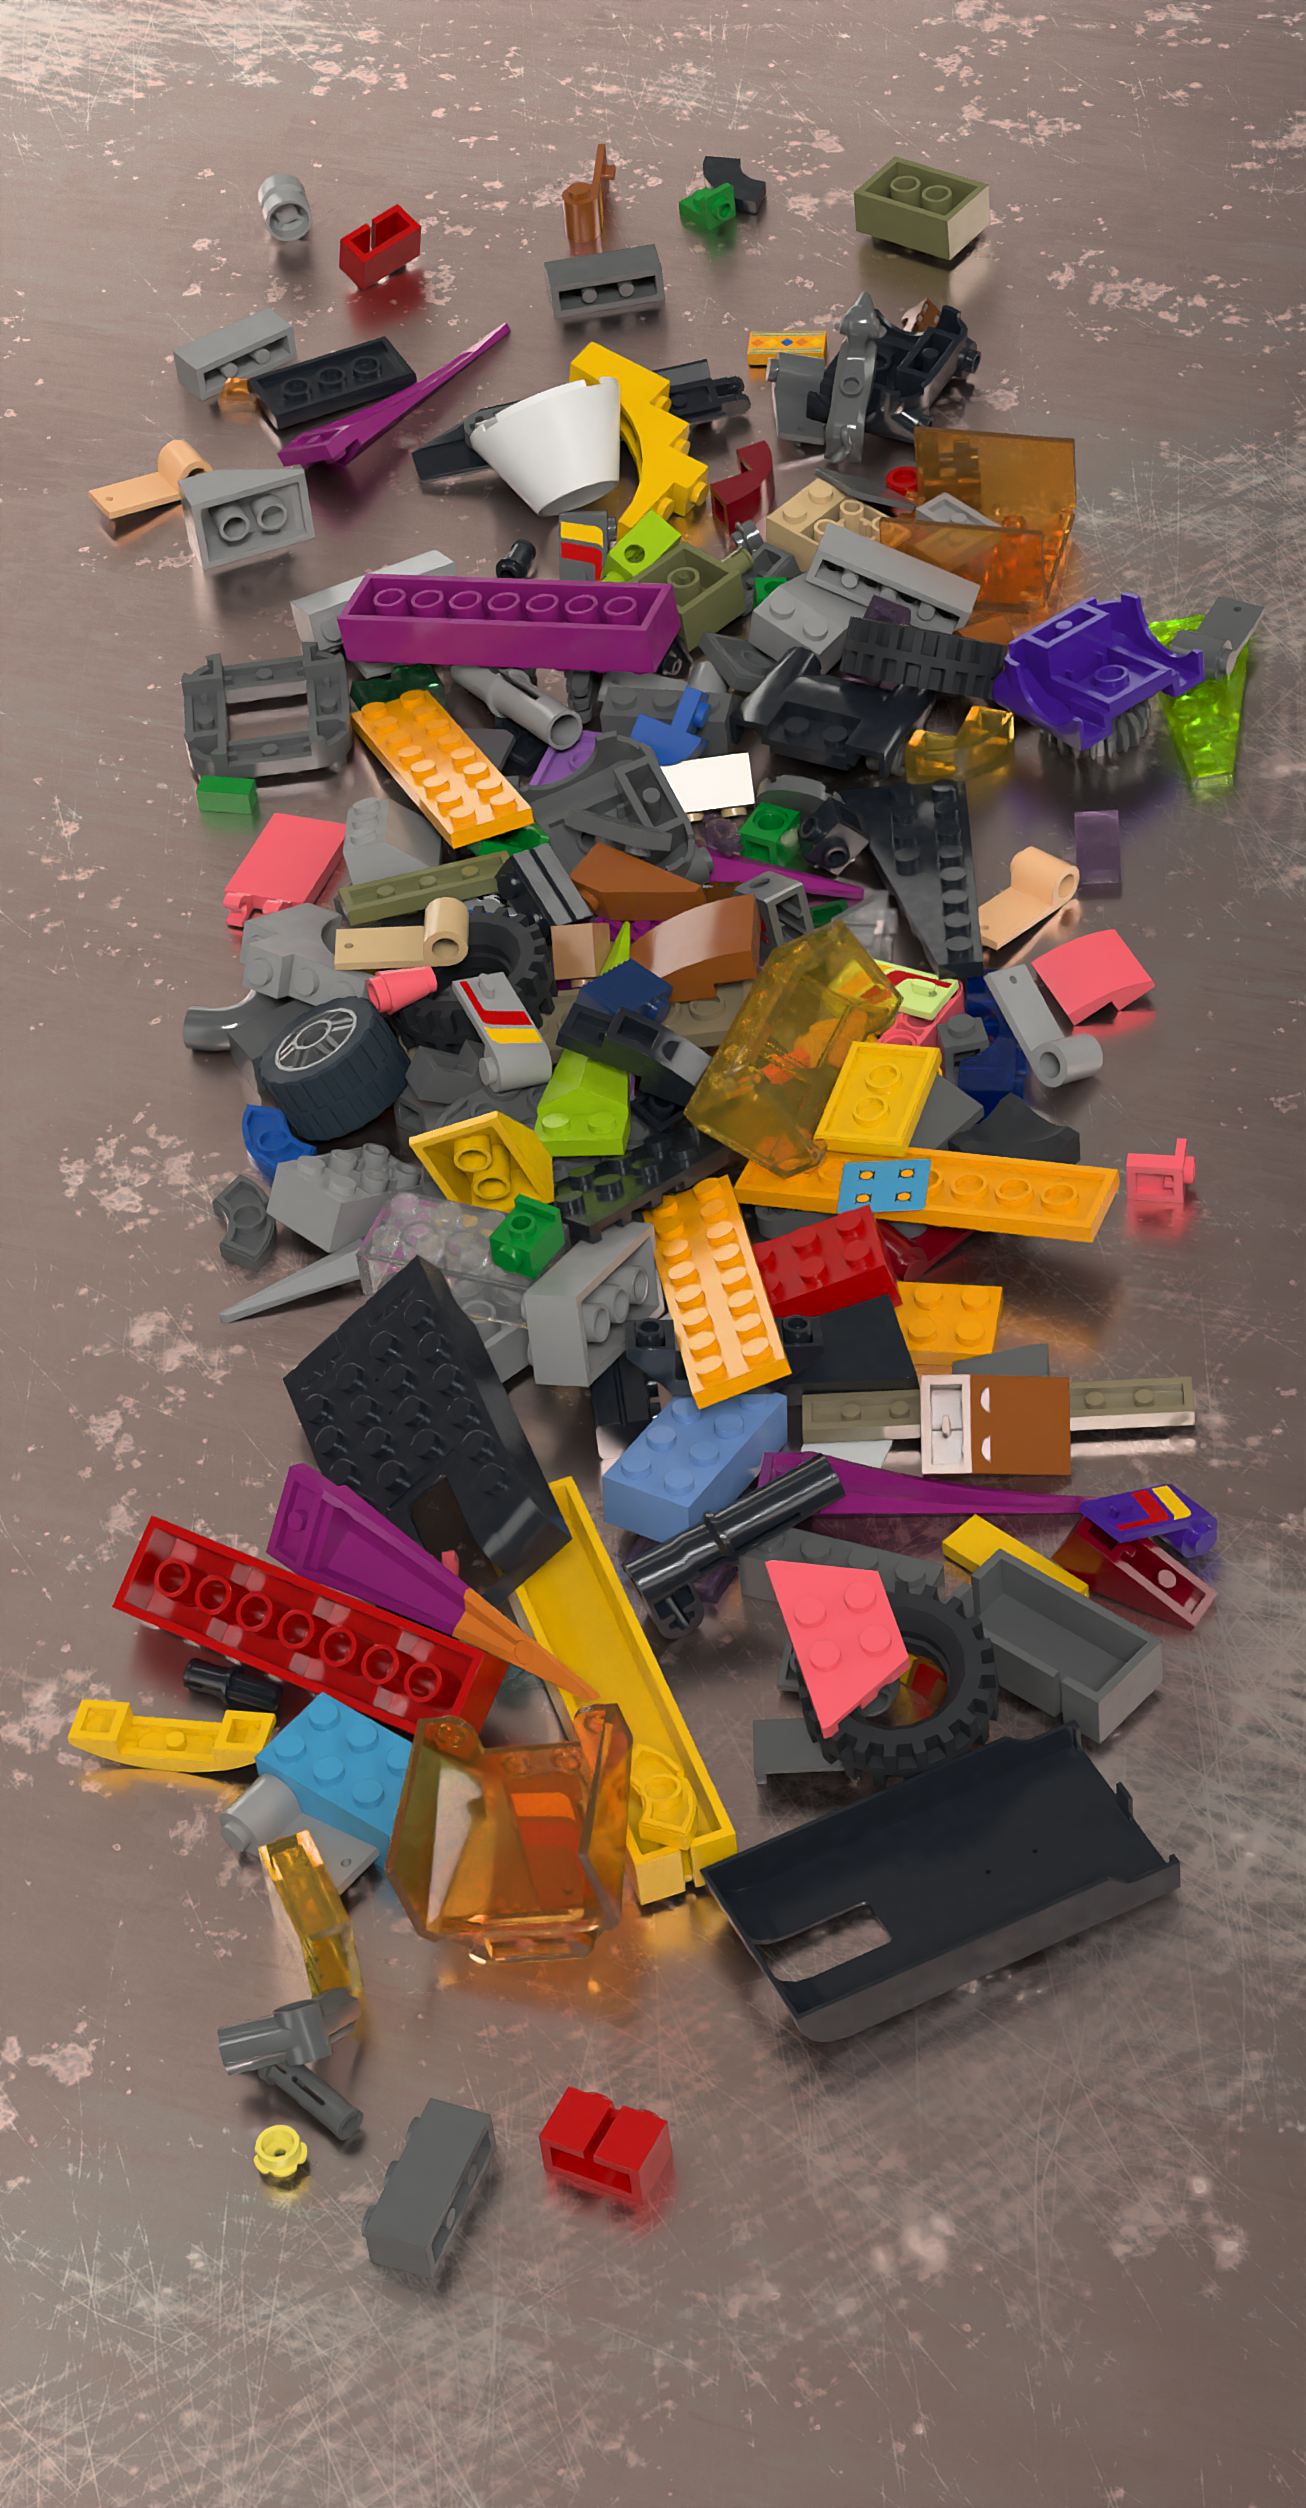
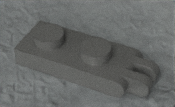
M569 809L565 813L564 820L566 825L575 830L595 835L594 843L599 841L615 848H619L620 843L626 844L624 852L650 857L651 850L670 851L673 836L671 833L592 811Z

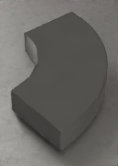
M240 1174L212 1201L214 1213L224 1219L228 1225V1232L219 1247L223 1258L258 1273L273 1252L277 1238L276 1219L266 1213L269 1197L264 1190L255 1182Z

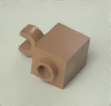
M609 923L551 926L555 980H570L571 988H581L583 984L586 985L588 981L591 982L599 976L615 942L610 941Z

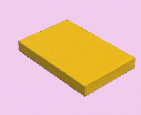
M852 1041L813 1137L816 1149L905 1157L942 1062L940 1048Z

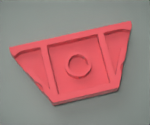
M778 1560L765 1562L767 1574L824 1739L832 1737L839 1731L838 1723L857 1706L864 1709L878 1696V1692L883 1686L893 1683L910 1668L909 1656L878 1571Z

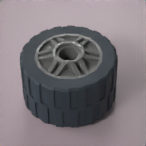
M347 996L346 998H336L319 1004L286 1025L272 1039L268 1048L264 1051L261 1063H259L258 1072L262 1083L296 1133L307 1140L324 1141L335 1137H342L362 1128L390 1107L406 1087L407 1079L405 1075L411 1060L373 1002L364 997Z

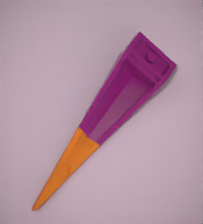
M305 1463L289 1467L266 1553L299 1576L376 1604L451 1635L506 1660L586 1701L600 1698L596 1690L346 1485L337 1486Z

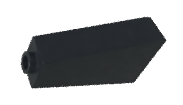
M889 1293L819 1315L824 1345L823 1354L776 1392L787 1396V1406L802 1405V1395L920 1389L917 1373Z

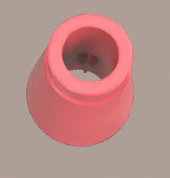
M429 965L425 967L377 971L375 977L367 979L366 983L370 1002H373L379 1013L387 1012L389 1015L429 995V993L437 991L436 977Z

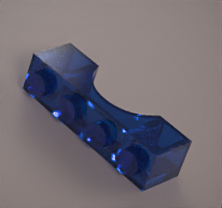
M984 969V976L1002 969ZM983 977L968 978L967 1014L973 1018L981 1017L988 1040L993 1044L977 1055L960 1059L958 1088L984 1106V1117L976 1123L980 1124L991 1114L1000 1100L1009 1093H1013L1025 1102V1079L1018 1078V1075H1027V1058Z

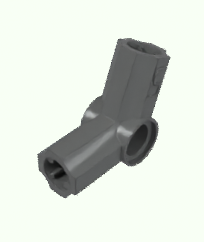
M343 1987L328 1989L311 1999L281 2006L272 2011L273 2014L219 2027L217 2033L223 2065L228 2075H233L286 2062L287 2066H294L325 2058L333 2053L331 2044L354 2031L355 2023L362 2017L359 2000L349 1995Z

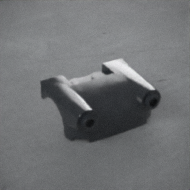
M943 305L939 322L935 328L928 326L924 332L920 333L909 332L896 327L878 309L874 308L880 325L885 327L887 332L882 338L873 339L878 347L876 358L878 364L865 417L864 433L918 445L922 439L927 440L932 432L934 417L930 416L929 411L932 403L952 376L966 379L969 373L974 374L977 371L981 360V352L977 351L976 342L967 337L968 328L961 319V311L951 306ZM839 352L824 371L823 379L820 382V394L811 390L807 393L806 418L827 423Z
M793 647L783 655L729 716L733 744L738 745L744 728L748 727L761 731L762 744L768 745L771 753L847 771L851 765L855 766L862 755L878 758L880 779L886 780L890 775L897 750L909 734H912L914 737L917 755L923 756L928 746L926 725L937 700V691L897 684L893 690L821 674V663L812 651L803 647Z

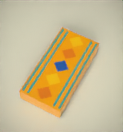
M827 331L751 332L747 351L748 365H767L768 359H775L778 351L825 359Z

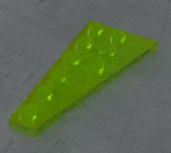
M1195 614L1186 618L1163 622H1150L1148 626L1157 640L1170 650L1173 638L1180 629L1196 632L1207 614ZM1250 638L1236 658L1232 673L1225 675L1221 681L1205 678V681L1176 698L1160 691L1154 696L1191 792L1233 785L1237 742L1240 732V716L1243 706Z

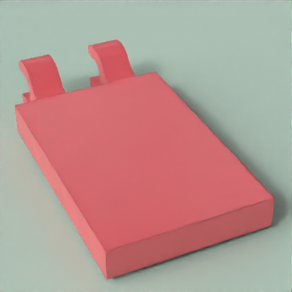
M274 813L224 890L223 907L231 908L226 924L243 927L244 921L248 920L254 908L262 909L263 914L267 915L307 902L313 904L344 856L343 847L346 824Z

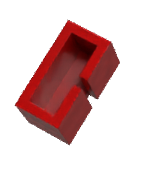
M399 204L394 205L373 218L372 227L365 223L340 239L339 268L362 291L420 255L421 226Z
M570 2086L566 2089L539 2135L545 2170L640 2204H644L672 2155L667 2120L661 2119L657 2114L646 2109L636 2110L622 2105L620 2110L615 2109L613 2101L598 2092L587 2093Z

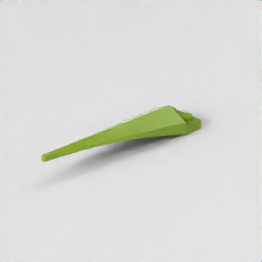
M628 921L622 925L599 974L600 976L630 958L631 927ZM564 1049L537 1106L538 1117L534 1127L535 1134L551 1157L625 1154L631 1131L629 1072Z

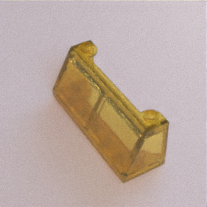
M841 918L772 949L683 1112L694 1127L784 1180L801 1172L810 1174L824 1163L828 1144L822 1138L814 1140L813 1137L852 1041L865 1042L867 1036L872 1033L881 1035L888 1031L895 1024V1015L904 1000L899 991Z

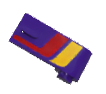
M1163 1484L1084 1501L1079 1508L1082 1514L1119 1543L1157 1535L1185 1558H1192L1207 1553L1217 1540V1519L1172 1484Z

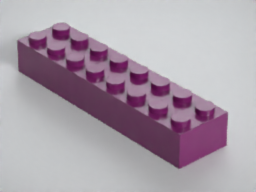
M366 573L337 618L347 660L365 661L366 663L399 662L405 665L417 663L440 664L446 667L454 665H471L481 668L494 666L516 667L521 670L531 668L555 669L557 671L591 670L597 673L615 671L632 672L638 675L656 672L681 627L673 584Z

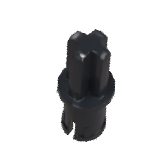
M192 1658L187 1664L183 1675V1681H186L183 1685L186 1689L221 1698L222 1702L226 1705H233L235 1701L275 1711L280 1706L283 1696V1687L281 1685L245 1675L244 1669L237 1665L228 1668L203 1661L199 1658Z

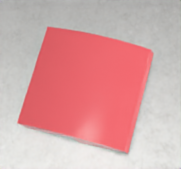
M1115 929L1099 931L1079 937L1056 947L1031 962L1036 973L1074 1026L1109 1002H1112L1116 1009L1120 1011L1155 987L1152 979Z

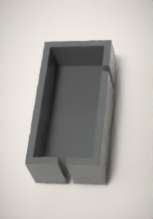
M1000 1548L971 1575L972 1585L964 1581L942 1602L946 1604L954 1595L963 1601L964 1613L967 1618L976 1614L982 1621L985 1638L990 1637L993 1645L998 1683L1001 1687L1054 1718L1060 1712H1063V1723H1068L1075 1719L1081 1728V1733L1099 1744L1163 1682L1161 1639Z

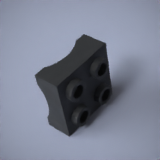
M1009 1093L1000 1100L991 1114L976 1127L965 1132H958L948 1140V1151L1073 1165L1081 1160L1080 1133L1068 1126L1055 1125L1043 1119L1023 1099L1013 1093Z

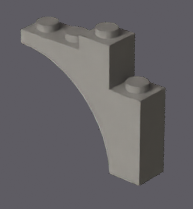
M307 902L244 921L239 963L245 965L242 986L276 999L291 996L317 1006L333 999L346 998L347 996L369 999L366 985L367 979L375 976L361 970H335L336 929L341 928V914Z

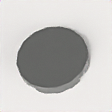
M781 775L776 776V780L771 783L769 778L762 780L759 785L756 801L758 805L762 801L799 811L802 824L805 818L813 814L831 795L826 793L827 786L822 785L821 782L800 776ZM834 791L831 797L843 803L839 793Z

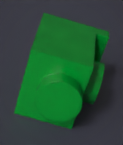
M518 1194L514 1199L515 1207L489 1237L493 1265L507 1272L517 1273L534 1280L565 1243L560 1209Z

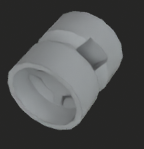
M281 173L267 178L260 186L258 199L268 232L274 238L287 242L303 237L311 228L313 221L304 186L298 178L290 174Z

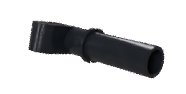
M819 1453L713 1514L709 1509L703 1512L700 1522L624 1564L626 1573L640 1603L659 1632L665 1638L678 1639L689 1635L697 1629L705 1613L693 1583L725 1565L730 1567L739 1565L738 1558L844 1498L846 1496L844 1488L829 1461L822 1453Z

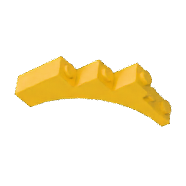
M591 341L570 363L569 383L584 379L586 386L600 385L598 379L600 377L617 379L621 389L620 436L626 442L634 459L639 480V486L632 503L618 520L617 544L651 509L667 521L672 512L685 517L695 505L700 506L705 501L709 492V485L706 484L709 466L687 455L690 449V442L687 441L689 423L668 413L671 407V399H669L670 381Z

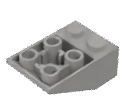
M366 1143L363 1147L349 1150L335 1149L331 1153L318 1156H300L297 1160L277 1164L266 1213L326 1252H335L398 1219L423 1200L421 1170L412 1164L401 1162L390 1155L386 1147L375 1143Z

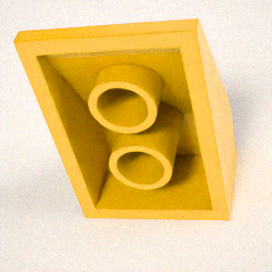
M499 1111L490 1112L409 1138L410 1147L468 1228L507 1216L515 1207L514 1199L518 1194L546 1204L554 1202L552 1157L532 1129Z

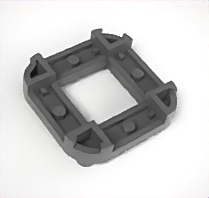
M302 642V656L223 666L221 653L206 656L207 665L197 669L191 675L184 673L181 679L185 714L184 739L189 764L198 774L199 780L201 781L203 775L253 779L259 776L297 773L322 767L337 768L347 762V753L353 745L349 686L343 655L341 653L334 655L329 652L320 651L317 642ZM307 693L309 731L229 741L228 703H248L259 699L292 697L297 694Z

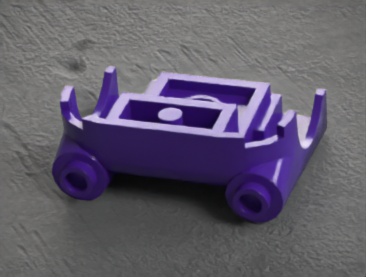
M1122 592L1121 599H1110L1097 602L1096 597L1092 596L1037 625L1008 643L1009 652L1004 658L1005 669L995 679L993 698L1001 707L1082 752L1112 735L1111 719L1122 715L1134 705L1145 699L1152 698L1159 691L1176 698L1205 681L1203 652L1196 648L1187 655H1180L1165 648L1149 629L1143 613L1140 596Z

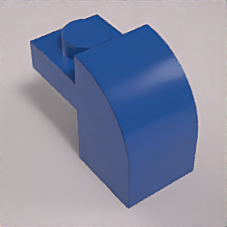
M686 686L671 725L639 713L630 737L640 743L644 741L647 746L650 745L660 766H670L683 761L697 759L709 744V740L694 734L697 727L703 728L707 722L711 711V704L707 703L710 694Z

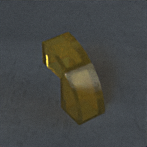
M972 706L957 736L916 729L905 749L907 783H933L940 779L963 781L989 771L1003 761L1015 746L1013 713Z

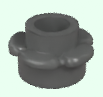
M751 519L742 524L739 522L735 523L736 532L731 534L735 546H741L742 549L750 552L752 556L764 543L758 529Z

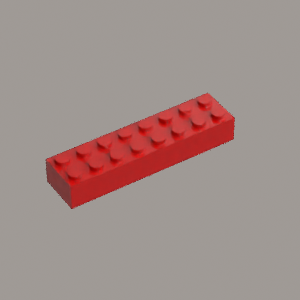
M153 1515L149 1519L112 1605V1608L320 1695L324 1692L354 1710L468 1758L472 1754L509 1666L508 1662L483 1650Z

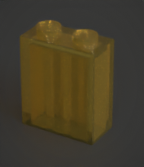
M305 1830L289 1837H282L270 1844L259 1847L258 1851L273 1916L310 1997H315L328 1989L343 1987L349 1993L364 1987L351 1921L309 1831Z

